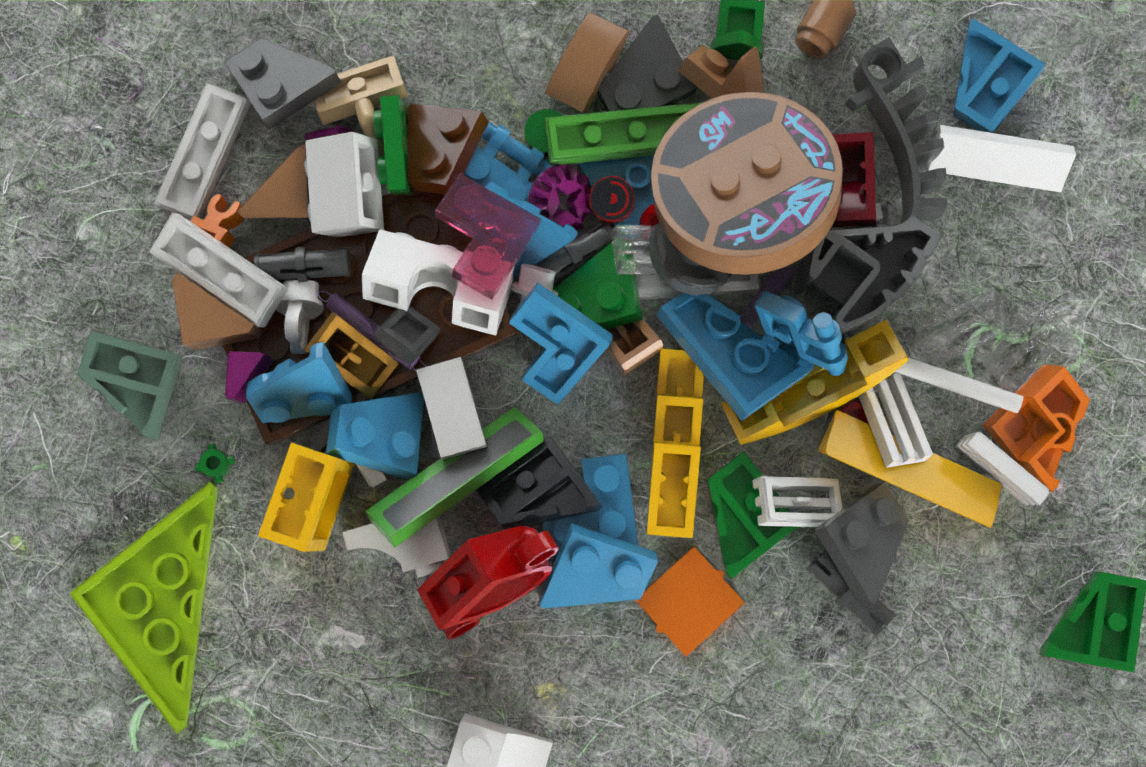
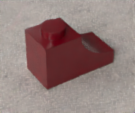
M874 132L832 134L840 151L843 168L841 201L832 227L876 226Z

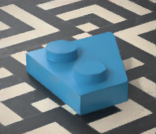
M973 18L967 30L953 116L976 131L995 133L1042 73L1046 64Z

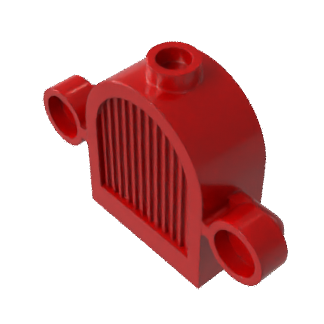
M518 526L472 538L457 549L417 591L439 631L443 630L447 639L452 640L476 627L480 623V617L512 604L539 586L551 574L552 566L548 559L555 555L559 548L549 531L538 533L534 528L527 526Z

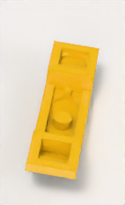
M887 319L845 340L848 360L843 374L839 376L831 375L828 370L814 364V369L810 374L743 421L740 420L726 401L721 403L739 443L745 444L768 438L812 421L863 394L908 361V357Z

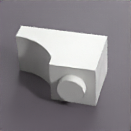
M440 516L396 547L384 537L373 523L342 532L347 550L372 548L383 551L394 557L401 564L403 573L415 569L417 578L434 573L442 565L441 561L447 560L451 556Z
M465 713L461 719L447 767H546L553 740Z

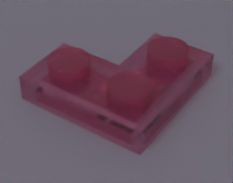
M461 173L436 208L435 217L473 238L454 266L451 277L493 300L536 233L541 221L538 217Z

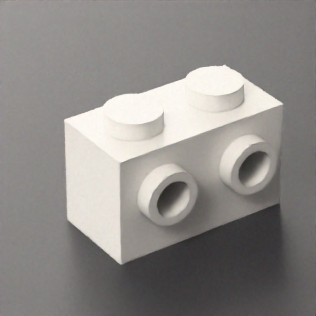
M348 132L305 140L306 160L304 168L308 177V217L311 222L312 233L338 238L377 232L379 229L384 230L381 184L377 166V159L379 157L378 139L355 132Z

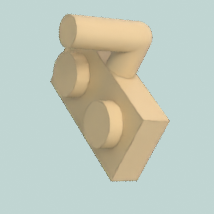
M394 55L337 74L342 83L314 100L322 124L326 125L357 114L364 135L377 139L374 128V108L381 106L380 97L399 95L401 99L408 97ZM383 138L378 139L379 157L385 156Z

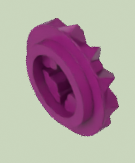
M568 165L549 167L539 174L531 186L528 202L542 210L540 215L562 227L567 223L574 227L575 230L584 229L582 222L587 215L593 213L589 207L591 191L587 183L589 178L581 174L575 167ZM556 190L562 194H570L566 200L569 212L556 209L560 204L559 194Z

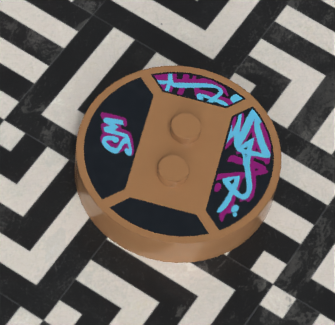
M741 92L722 95L705 101L682 115L669 128L659 143L651 170V186L656 214L660 226L671 243L686 257L699 265L729 274L750 275L771 272L784 268L806 256L816 248L830 231L836 219L841 201L842 159L838 145L830 130L813 112L790 99L768 93Z

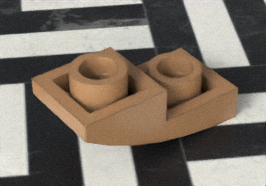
M589 12L558 63L545 94L582 113H588L606 72L610 73L614 68L630 31Z

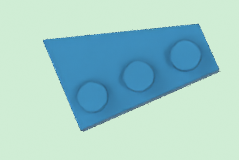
M683 292L661 306L656 314L741 421L806 377L814 369V366L803 358L797 361L778 348L780 343L769 335L765 334L762 337L741 322L740 315L709 294L690 295Z

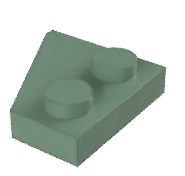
M90 331L77 375L90 387L100 392L106 398V401L136 425L145 437L158 440L183 356Z

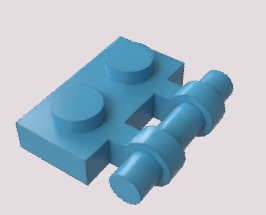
M489 122L481 137L488 143L483 150L477 146L456 191L468 198L488 183L493 182L509 191L515 199L528 202L532 186L528 179L532 173L539 176L540 173L552 166L543 158L545 155L543 152L535 147L530 150L511 137L510 133L512 131L500 124L497 127ZM499 150L521 164L517 173L495 159Z
M767 291L762 293L755 303V308L765 334L780 343L778 348L797 361L803 358L811 365L815 364L828 370L831 375L839 376L845 372L848 360L847 351L844 344L841 343L842 334L840 327L830 314L822 312L817 314L812 320L807 317L805 307L795 298L788 295L779 297Z

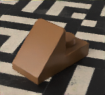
M703 45L687 56L678 69L679 73L712 99L732 93H765L759 51L756 46L742 56L734 68H731L727 59L720 52L708 49Z

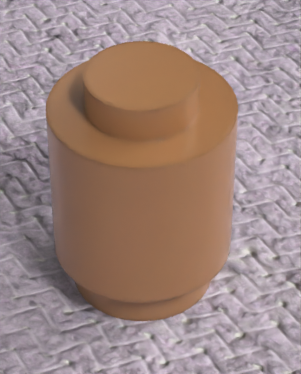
M813 0L796 29L798 33L795 39L796 45L806 54L818 59H824L829 52H834L857 14L855 7L852 5L853 0Z

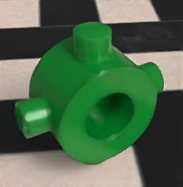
M215 443L208 444L207 451L201 455L199 463H195L196 472L202 471L205 475L213 477L214 483H221L224 481L223 476L227 474L231 464L235 463L234 455L228 456L225 452L217 450Z

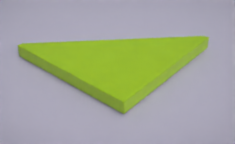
M214 482L206 484L69 593L176 734L187 728L218 493V487Z

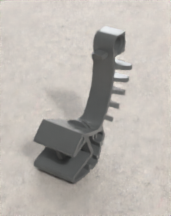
M889 37L871 47L864 54L853 74V84L858 93L850 97L845 106L854 112L866 104L890 147L897 165L902 190L901 224L896 226L876 224V226L871 228L870 226H859L857 229L829 231L816 248L802 258L794 287L795 294L799 295L812 285L839 304L831 314V317L838 323L842 337L857 330L897 301L913 285L914 281L918 279L927 263L926 260L931 257L942 238L941 235L918 219L933 221L943 216L946 210L947 198H921V194H930L942 186L946 179V168L933 169L919 173L918 168L926 167L939 156L945 148L943 138L915 148L912 147V144L918 143L931 131L938 118L935 110L925 113L904 125L902 121L906 120L920 105L927 94L926 89L921 84L894 104L887 96V93L898 88L904 81L921 71L924 67L923 58L921 55L906 64ZM877 65L885 71L887 78L878 79L870 73L868 66Z

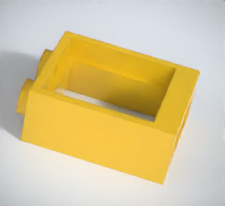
M291 443L258 537L303 552L325 550L355 463ZM287 488L294 490L295 494L292 499H286L284 496V491Z

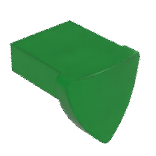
M720 0L716 38L710 43V49L720 52L727 59L740 60L742 56L756 46L759 51V57L762 59L764 48L761 43L765 1Z

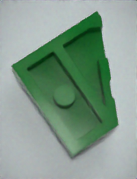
M399 95L380 97L381 110L374 111L376 138H383L385 156L378 157L377 159L379 181L381 185L387 184V190L394 196L412 194V185L408 181V141L406 128L408 124V108Z
M626 235L618 236L553 289L558 293L559 298L605 330L642 320L632 243Z
M744 451L706 480L724 570L730 579L734 578L798 527L758 526L757 516L762 515V509L756 507L755 498L759 497L760 494L759 489L753 488L752 480L763 475ZM772 490L773 496L780 497L775 490ZM775 508V512L792 513L789 508Z
M1094 571L1040 647L1039 655L1134 673L1146 593V580Z

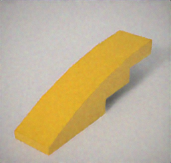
M662 348L659 353L647 535L693 538L701 452L700 433L703 411L704 374L683 349Z

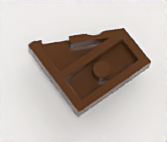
M420 104L409 105L408 181L415 191L454 195L489 123L481 110Z

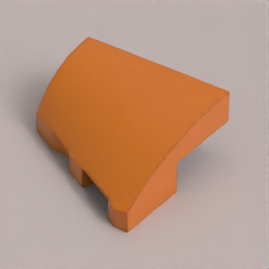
M1043 364L1015 392V394L1024 396L1019 412L1014 413L999 408L982 426L1013 460L1046 486L1049 492H1053L1060 480L1054 478L1063 451L1071 452L1076 439V425L1084 418L1090 399L1064 366Z

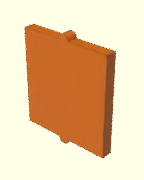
M695 546L689 549L644 591L641 599L635 600L657 624L655 630L658 633L664 632L685 657L745 603L723 579L724 572L722 570H715Z

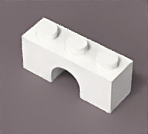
M379 229L362 272L363 299L407 311L411 299L416 292L425 287H441L449 291L454 297L452 324L496 336L511 292L514 266L504 264L493 257L482 258L460 252L449 245H435L417 240L406 233H392Z

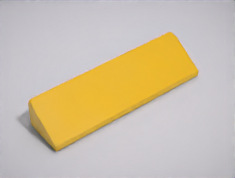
M835 410L817 450L818 452L989 528L992 527L1001 493V483L934 453L924 462L886 468L870 425ZM892 435L899 454H902L895 436Z

